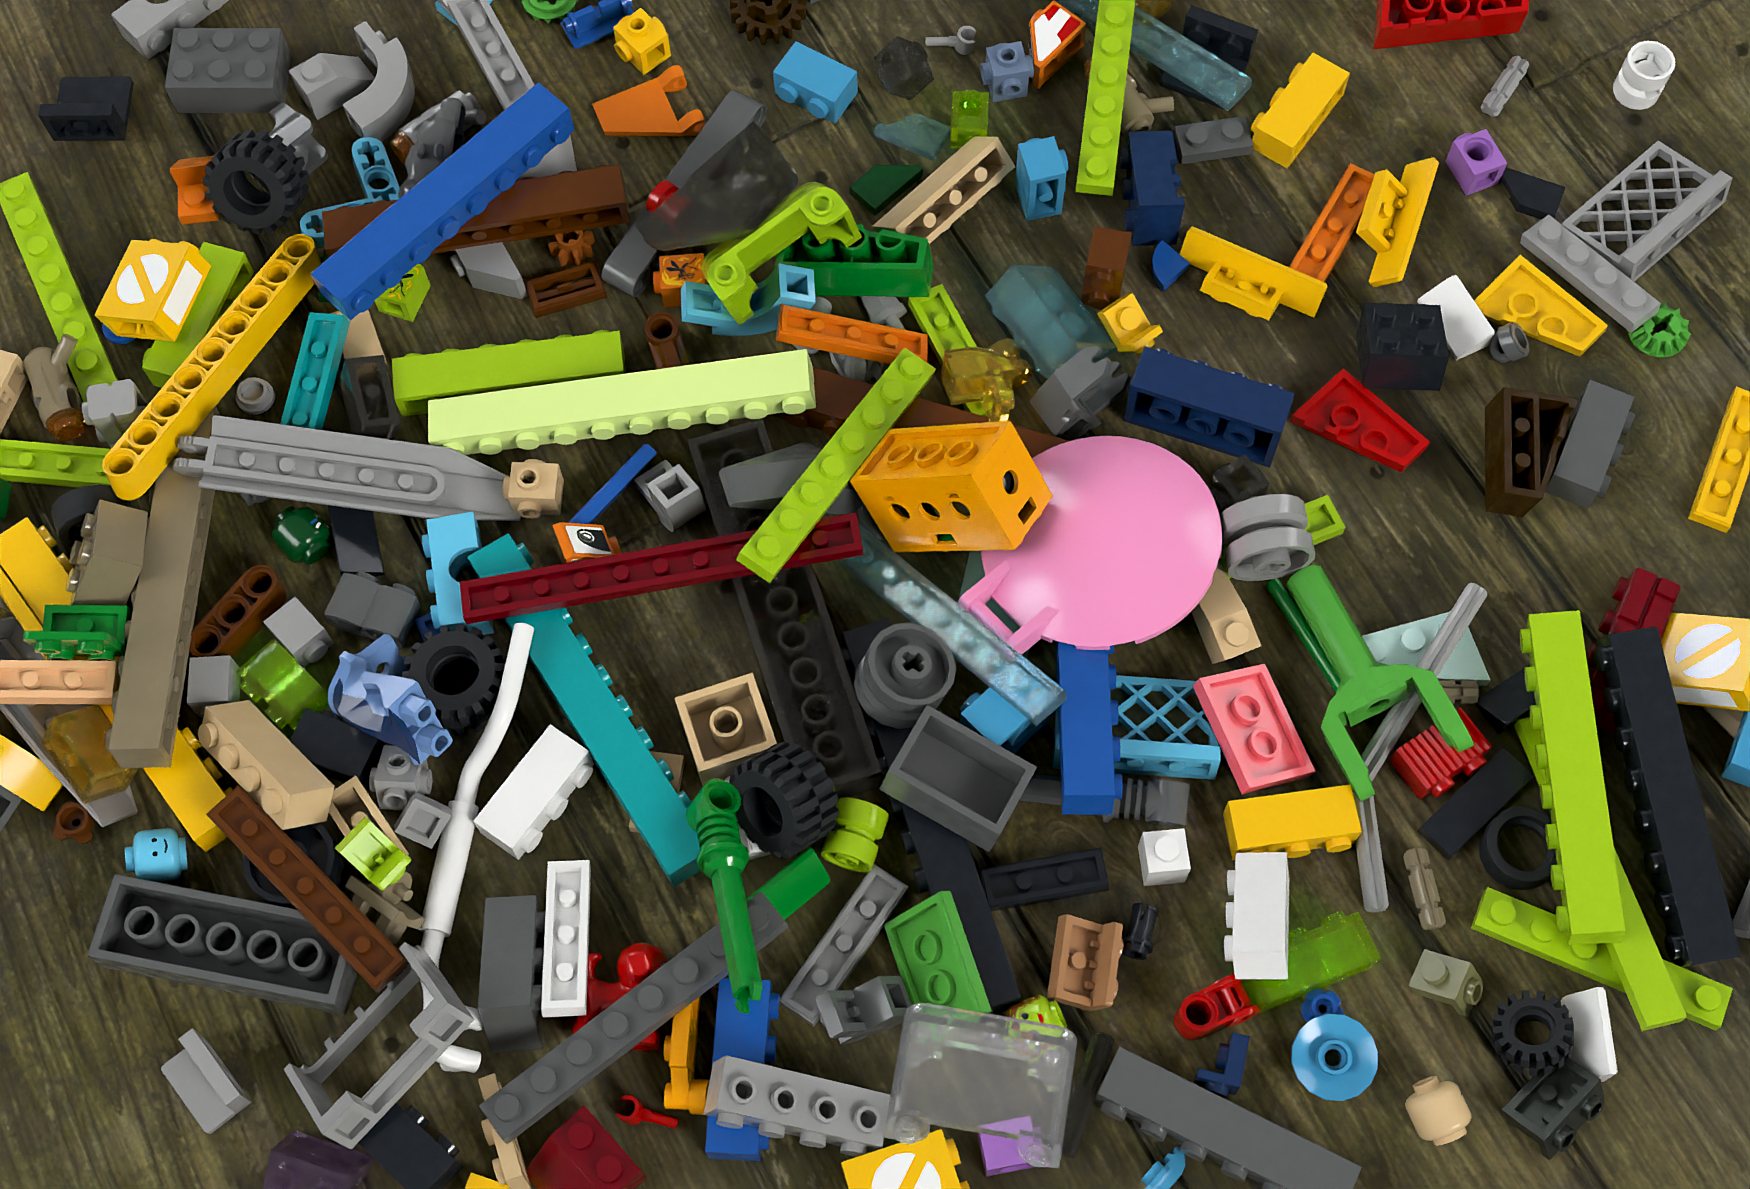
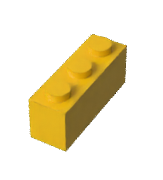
M1312 53L1304 64L1299 62L1289 77L1288 81L1290 83L1285 89L1279 87L1275 92L1267 113L1260 112L1255 118L1250 129L1254 133L1252 139L1253 149L1288 169L1344 95L1350 73L1315 53Z
M1351 784L1228 801L1223 812L1232 860L1236 859V853L1287 852V858H1298L1310 854L1312 849L1326 848L1327 852H1341L1352 847L1351 844L1355 843L1362 832Z

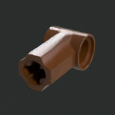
M656 312L650 315L645 322L644 328L648 350L652 354L656 368L663 369L690 365L675 317L666 312ZM661 332H667L671 334L669 337L664 339H659L655 337L657 334Z

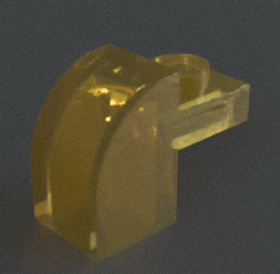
M979 347L944 351L941 380L951 405L981 401L989 422L1008 421L1009 411L1015 405L1012 390L1015 369L1009 360L995 351Z

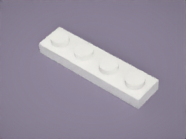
M590 860L548 861L541 1001L543 1017L586 1016L591 880Z

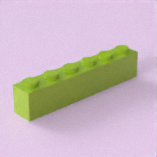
M598 330L587 335H559L554 339L539 341L524 339L515 344H485L474 349H446L441 353L425 355L411 353L401 358H393L394 400L401 416L427 414L428 400L626 374L624 348L620 331Z

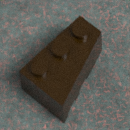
M1503 387L1485 407L1486 512L1524 517L1543 499L1557 459L1555 456L1559 444L1564 439L1567 431L1565 427L1571 411L1575 408L1577 399Z

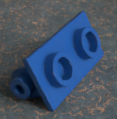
M603 0L598 2L599 6L593 8L591 5L574 13H567L568 17L562 19L560 24L576 50L614 34L613 27L623 17L634 13L631 8L633 6L632 1Z

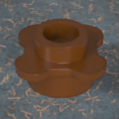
M68 801L61 806L56 815V826L53 829V835L60 841L68 838L77 840L82 845L87 844L94 837L92 829L96 820L81 804ZM79 819L80 824L78 826H74V821Z

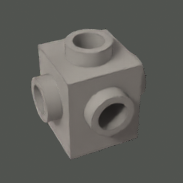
M384 745L378 766L371 769L369 779L370 791L376 792L379 809L403 810L414 791L422 795L430 794L433 780L432 771L428 768L427 759L421 765H414L408 753L397 746Z

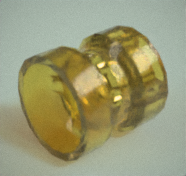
M1011 338L996 342L982 356L990 371H994L996 374L995 380L1003 392L1019 388L1033 375L1031 366L1027 360L1021 359L1019 356L1021 350L1015 340Z

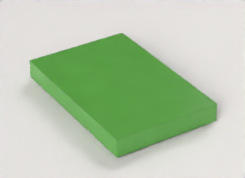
M940 891L884 924L900 976L916 1015L914 1018L923 1044L933 1043L992 1012L951 891Z

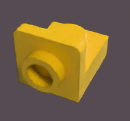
M1133 293L1123 295L1097 313L1118 352L1134 351L1135 354L1142 353L1144 347H1152L1155 344L1153 339L1163 332L1160 325H1150Z

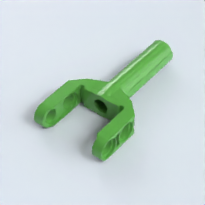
M1307 566L1290 577L1287 587L1340 679L1336 695L1329 702L1321 730L1323 731L1326 743L1360 802L1374 796L1375 792L1368 775L1369 770L1344 726L1349 724L1352 727L1410 698L1409 693L1416 691L1447 745L1454 748L1457 753L1474 746L1466 726L1433 671L1407 664L1387 665L1376 661L1321 566Z

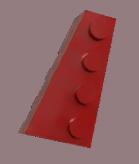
M1377 0L1373 50L1518 33L1528 13L1529 0Z

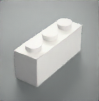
M550 724L474 819L473 822L479 832L518 860L525 852L530 853L539 844L543 835L541 831L551 819L556 820L561 816L567 807L569 795L576 787L581 788L591 777L594 762L589 750Z
M1287 852L1236 853L1235 870L1227 871L1228 895H1234V902H1226L1227 928H1233L1232 935H1225L1224 938L1225 961L1233 962L1235 979H1288L1289 870Z

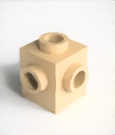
M537 459L512 462L510 476L504 477L503 497L505 500H509L514 514H519L525 518H538L541 515H560L564 479L559 464L545 463Z

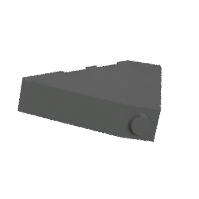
M802 442L722 468L718 473L729 506L774 510L826 444ZM851 482L848 483L826 513L850 514L854 513L864 504Z

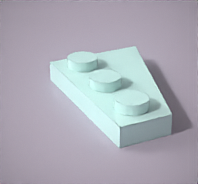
M1450 612L1370 633L1362 637L1377 662L1387 665L1407 664L1416 667ZM1467 627L1438 674L1437 679L1455 680V682L1475 680L1478 686H1487L1490 682V677L1469 627Z

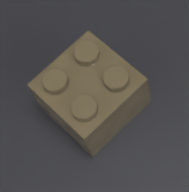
M100 499L94 514H86L81 528V536L84 538L82 542L77 540L74 542L69 563L75 565V568H72L66 584V591L72 592L71 605H126L143 567L148 512Z

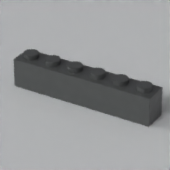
M1119 1047L1094 1100L1102 1105L1100 1110L1107 1116L1118 1121H1124L1125 1117L1141 1124L1140 1131L1158 1141H1164L1165 1137L1180 1144V1151L1185 1155L1202 1162L1205 1158H1208L1222 1165L1220 1171L1225 1175L1241 1182L1248 1178L1262 1185L1261 1189H1353L1362 1168Z

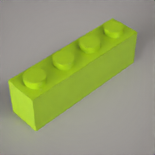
M207 242L202 243L200 255L211 265V268L176 341L155 340L152 347L148 348L144 354L142 369L154 386L162 388L249 284L254 270L244 252Z

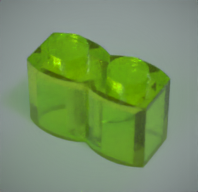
M275 639L268 642L237 670L238 674L244 679L239 687L255 703L262 698L270 706L264 712L280 729L288 724L295 731L305 709L318 713L328 704L327 692Z

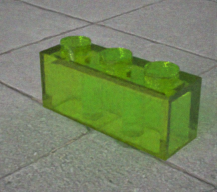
M1339 911L1323 918L1320 921L1322 926L1307 931L1305 926L1289 931L1288 979H1243L1253 1004L1259 1006L1260 1013L1302 997L1313 989L1324 988L1369 970L1376 965L1381 957L1359 912L1345 916L1343 911Z

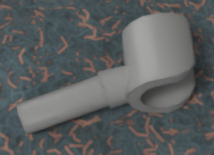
M963 26L958 30L957 36L926 37L925 43L926 46L954 47L958 53L967 55L974 48L975 41L973 39L976 30L971 26Z

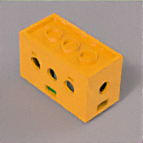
M1011 421L889 429L849 480L894 552L1015 550L1022 543L1024 536L1036 519L1041 516L1043 509L1053 496Z

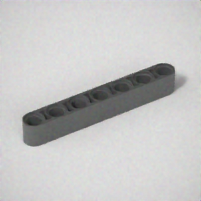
M731 90L665 179L677 186L681 195L688 194L698 202V211L694 219L684 230L676 232L666 225L663 217H655L645 207L607 259L601 274L604 282L633 297L641 295L653 279V271L660 269L659 256L670 255L762 126L767 113V106L736 90Z

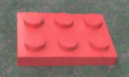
M1265 664L1199 678L1192 685L1242 795L1302 780L1315 772Z

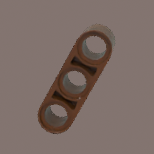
M256 565L248 569L191 631L192 637L189 651L194 657L230 655L234 660L265 625L264 621L279 610L286 600V588L274 570L266 565ZM271 584L266 592L258 593L261 587ZM244 613L240 621L231 623L235 616ZM217 643L213 651L204 653L209 645Z

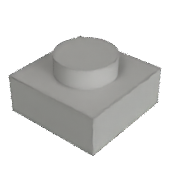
M414 791L394 824V832L432 849L451 818L452 809Z

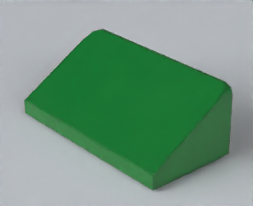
M807 848L752 893L746 902L762 891L781 917L786 920L830 883V877L812 848Z

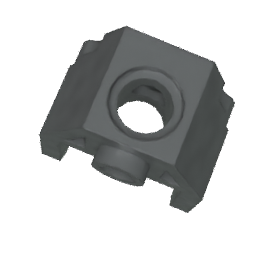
M1098 346L1080 350L1058 368L1029 401L1055 437L1072 441L1082 436L1088 430L1096 428L1101 424L1096 415L1127 389L1131 379L1128 373L1114 378L1115 374L1122 367L1120 362H1111L1108 358H1104L1094 363L1095 359L1102 353V349Z

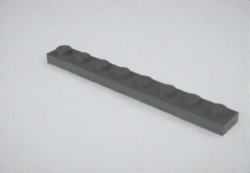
M762 891L747 901L756 953L788 929L785 920ZM720 923L479 1105L506 1144L523 1133L729 974Z

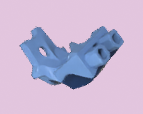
M383 634L358 654L344 651L339 656L340 664L328 690V704L332 712L341 716L345 721L363 732L399 747L409 754L414 765H421L430 755L440 756L452 744L453 740L449 732L443 729L435 715L436 709L431 700L425 697L419 683L413 678L402 677V672L408 671L404 665L406 656L399 655L398 647L390 635ZM384 663L385 667L382 673H376L377 667Z

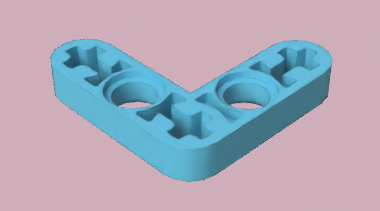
M363 137L355 141L352 146L353 166L365 199L313 210L301 218V234L310 236L314 240L316 248L325 247L324 231L316 233L312 229L313 226H319L323 230L322 211L335 210L341 206L354 207L372 204L379 200L392 201L399 199L397 179L385 147L378 139ZM370 152V155L374 157L375 166L369 167L367 156L363 153ZM381 178L388 181L389 185L384 189H374L369 183L374 179Z

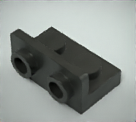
M1565 1058L1564 1066L1558 1069L1553 1065L1551 1074L1544 1075L1541 1068L1537 1072V1076H1533L1502 1109L1503 1117L1539 1144L1541 1155L1550 1160L1558 1151L1564 1152L1571 1146L1576 1137L1577 1130L1587 1120L1593 1121L1601 1113L1605 1103L1601 1079L1572 1059Z

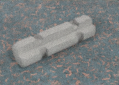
M1514 56L1510 59L1507 68L1503 70L1491 88V92L1483 100L1481 105L1483 113L1491 117L1499 115L1503 105L1506 104L1518 86L1519 81L1526 74L1529 67L1527 59H1522L1520 56Z

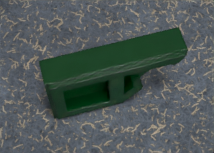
M875 165L849 187L850 195L876 216L923 176V168L920 165Z

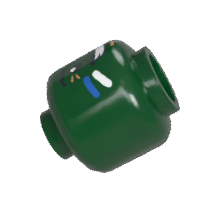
M290 506L280 512L275 518L277 524L272 531V539L291 562L297 564L304 562L306 565H310L320 560L330 550L331 545L329 542L332 531L311 507L306 506L296 509L294 506Z

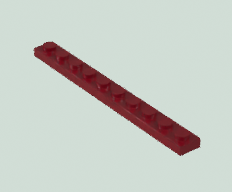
M857 512L821 518L782 569L864 555ZM757 530L461 581L460 591L463 619L466 624H473L753 575L756 573L736 559Z

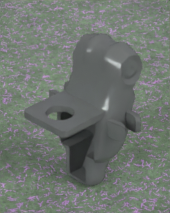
M453 97L443 99L435 118L427 119L421 124L416 134L417 141L410 148L409 155L406 158L405 166L408 178L399 188V199L464 145L466 109L459 99Z

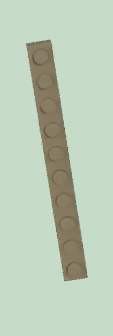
M216 406L191 437L210 438L213 415L220 416ZM180 450L156 479L155 485L150 486L149 501L151 511L149 518H147L143 567L139 574L138 584L134 585L131 592L133 612L131 620H127L125 624L126 652L125 655L120 657L118 664L121 678L119 691H115L112 697L114 720L112 728H108L105 737L107 751L112 754L121 768L171 767L191 644V631L194 625L215 494L214 489L198 487L202 476L181 475L172 468L176 458L205 461L206 454L196 455Z

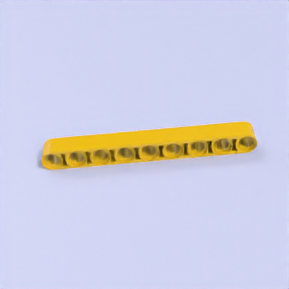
M304 234L288 237L279 246L104 457L102 468L117 497L123 500H134L141 497L180 451L177 447L179 437L193 435L315 284L311 273L321 265L315 242L310 236Z

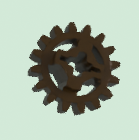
M730 0L731 22L736 24L738 34L746 32L747 41L749 42L754 40L755 37H759L761 45H765L769 38H772L775 44H779L780 36L784 35L786 38L791 39L792 29L800 31L802 29L801 20L806 19L805 0Z

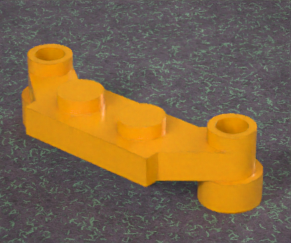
M701 996L672 1017V1035H666L664 1041V1060L669 1062L671 1069V1083H666L664 1091L665 1109L689 1110L690 1114L696 1115L704 1114L710 1082L708 1079H694Z

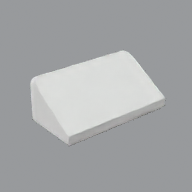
M1457 275L1447 278L1418 298V304L1440 305L1447 347L1456 360L1489 346L1494 336V330Z
M1596 987L1563 997L1561 999V1006L1565 1004L1569 1010V1018L1572 1017L1574 1023V1046H1572L1570 1059L1600 1078L1601 1082H1604L1618 1071L1606 991L1603 987Z

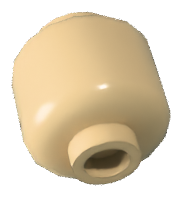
M1431 1076L1413 1085L1415 1093L1406 1100L1405 1107L1420 1138L1427 1141L1433 1140L1434 1145L1439 1146L1455 1141L1467 1133L1465 1127L1471 1121L1472 1116L1457 1084L1452 1081L1439 1082L1437 1076Z

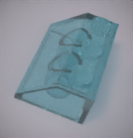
M1012 264L985 295L993 306L992 311L1000 321L1006 323L1014 334V341L1019 347L1029 353L1036 362L1035 368L1047 379L1083 348L1098 346L1102 349V353L1095 359L1094 363L1110 356L1118 349L1054 267Z

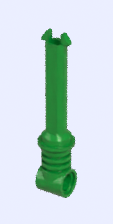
M711 779L705 783L687 808L686 819L690 827L697 832L700 853L696 859L698 869L708 878L712 879L732 994L737 999L735 1007L740 1013L749 1014L748 1000L760 1001L763 985L741 876L750 858L748 848L741 844L736 812L741 806V797L738 790L729 782L722 779Z

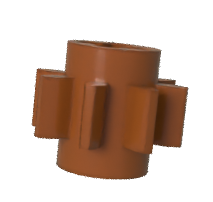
M585 230L551 235L553 242L548 244L551 256L558 255L561 266L566 265V263L578 266L587 257L594 256L591 247L595 243L592 231L585 232Z

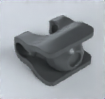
M284 102L279 103L269 111L276 124L269 133V137L274 138L275 135L283 138L282 143L288 147L291 144L296 149L294 152L295 156L302 157L305 165L302 167V170L308 171V175L328 159L325 148L311 136L314 128L307 117L296 112ZM245 171L261 188L270 193L267 185L260 177Z

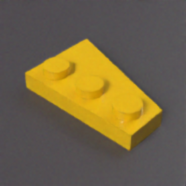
M1521 255L1474 300L1487 320L1502 326L1513 321L1519 324L1525 335L1579 357L1608 327L1604 321Z

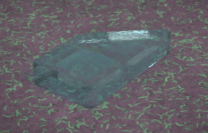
M919 113L906 116L903 121L888 125H884V123L877 124L874 128V136L932 161L935 160L950 135L949 126Z

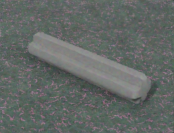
M1353 792L1362 831L1355 844L1364 909L1367 912H1382L1388 908L1389 902L1374 796L1360 802Z

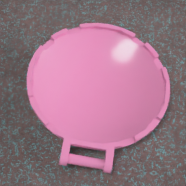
M1094 436L1059 444L1032 458L1053 495L1043 509L1041 516L1036 519L1024 536L1022 543L1015 550H981L985 577L967 590L958 601V607L966 615L972 614L1002 644V651L1012 660L1021 656L1041 638L1051 643L1055 640L1076 646V649L1110 650L1112 645L1125 644L1135 641V644L1142 643L1169 630L1184 619L1196 607L1209 589L1218 560L1221 558L1222 526L1216 502L1208 486L1189 464L1170 451L1153 443L1121 436ZM992 599L1020 629L1013 633L985 604Z

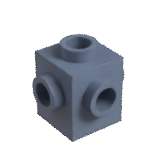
M1021 41L999 43L995 46L986 47L985 63H980V73L983 85L988 84L992 102L1027 96L1029 77L1034 76L1032 57L1031 55H1025Z

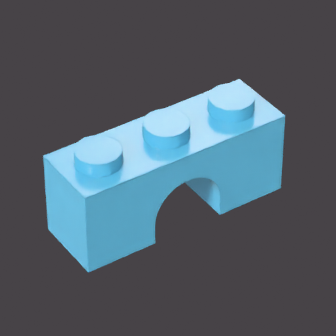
M474 512L426 519L428 534L422 535V545L425 557L431 558L432 569L426 570V578L430 593H436L437 605L430 607L434 628L439 629V627L448 625L451 631H455L458 624L466 625L469 633L473 627L481 630L483 635L494 633L492 620L466 624L463 619L460 583L456 581L460 571L470 566L467 557L482 549L480 528Z

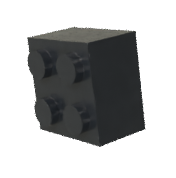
M1364 302L1356 334L1363 388L1440 391L1449 359L1440 305Z

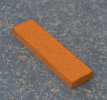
M1350 163L1289 268L1322 282L1326 281L1359 224L1374 178L1373 173Z
M781 304L778 311L776 341L886 364H892L905 347L927 362L928 334Z

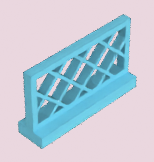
M1116 675V688L1125 691L1130 698L1118 706V721L1129 733L1120 739V761L1114 762V773L1215 780L1220 764V746H1218V741L1210 723L1204 719L1206 718L1204 710L1197 713L1184 700L1189 695L1196 694L1192 686L1196 681ZM1056 685L1055 730L1052 768L1060 769L1058 705ZM1151 691H1161L1170 701L1157 710L1144 696ZM1135 703L1150 715L1138 726L1123 714ZM1175 706L1179 707L1190 718L1179 729L1174 727L1164 717ZM1157 722L1170 736L1162 742L1151 741L1143 732ZM1195 725H1198L1209 736V745L1192 744L1184 734Z

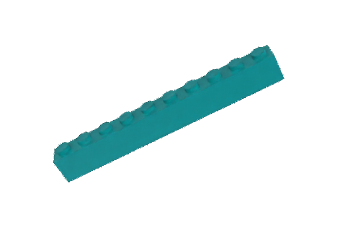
M509 533L467 557L477 578L530 570L531 567L529 565L534 563L524 543L522 542L516 546ZM564 607L503 618L511 632H513L514 624L525 623L534 627L528 655L530 662L584 747L589 750L596 766L673 887L700 872L696 862L697 856L700 853L697 832L690 827L686 819V810L691 804L689 797L684 790L677 794L670 784V781L675 779L670 768L663 758L656 761L650 753L649 749L654 747L651 739L642 726L635 729L628 719L633 716V713L621 694L614 697L608 688L613 682L601 663L596 666L593 665L588 657L593 651L583 634L580 632L574 635L568 625L573 623V620L567 609Z

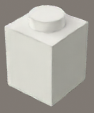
M1185 829L1143 832L1138 845L1144 886L1185 882L1191 869Z

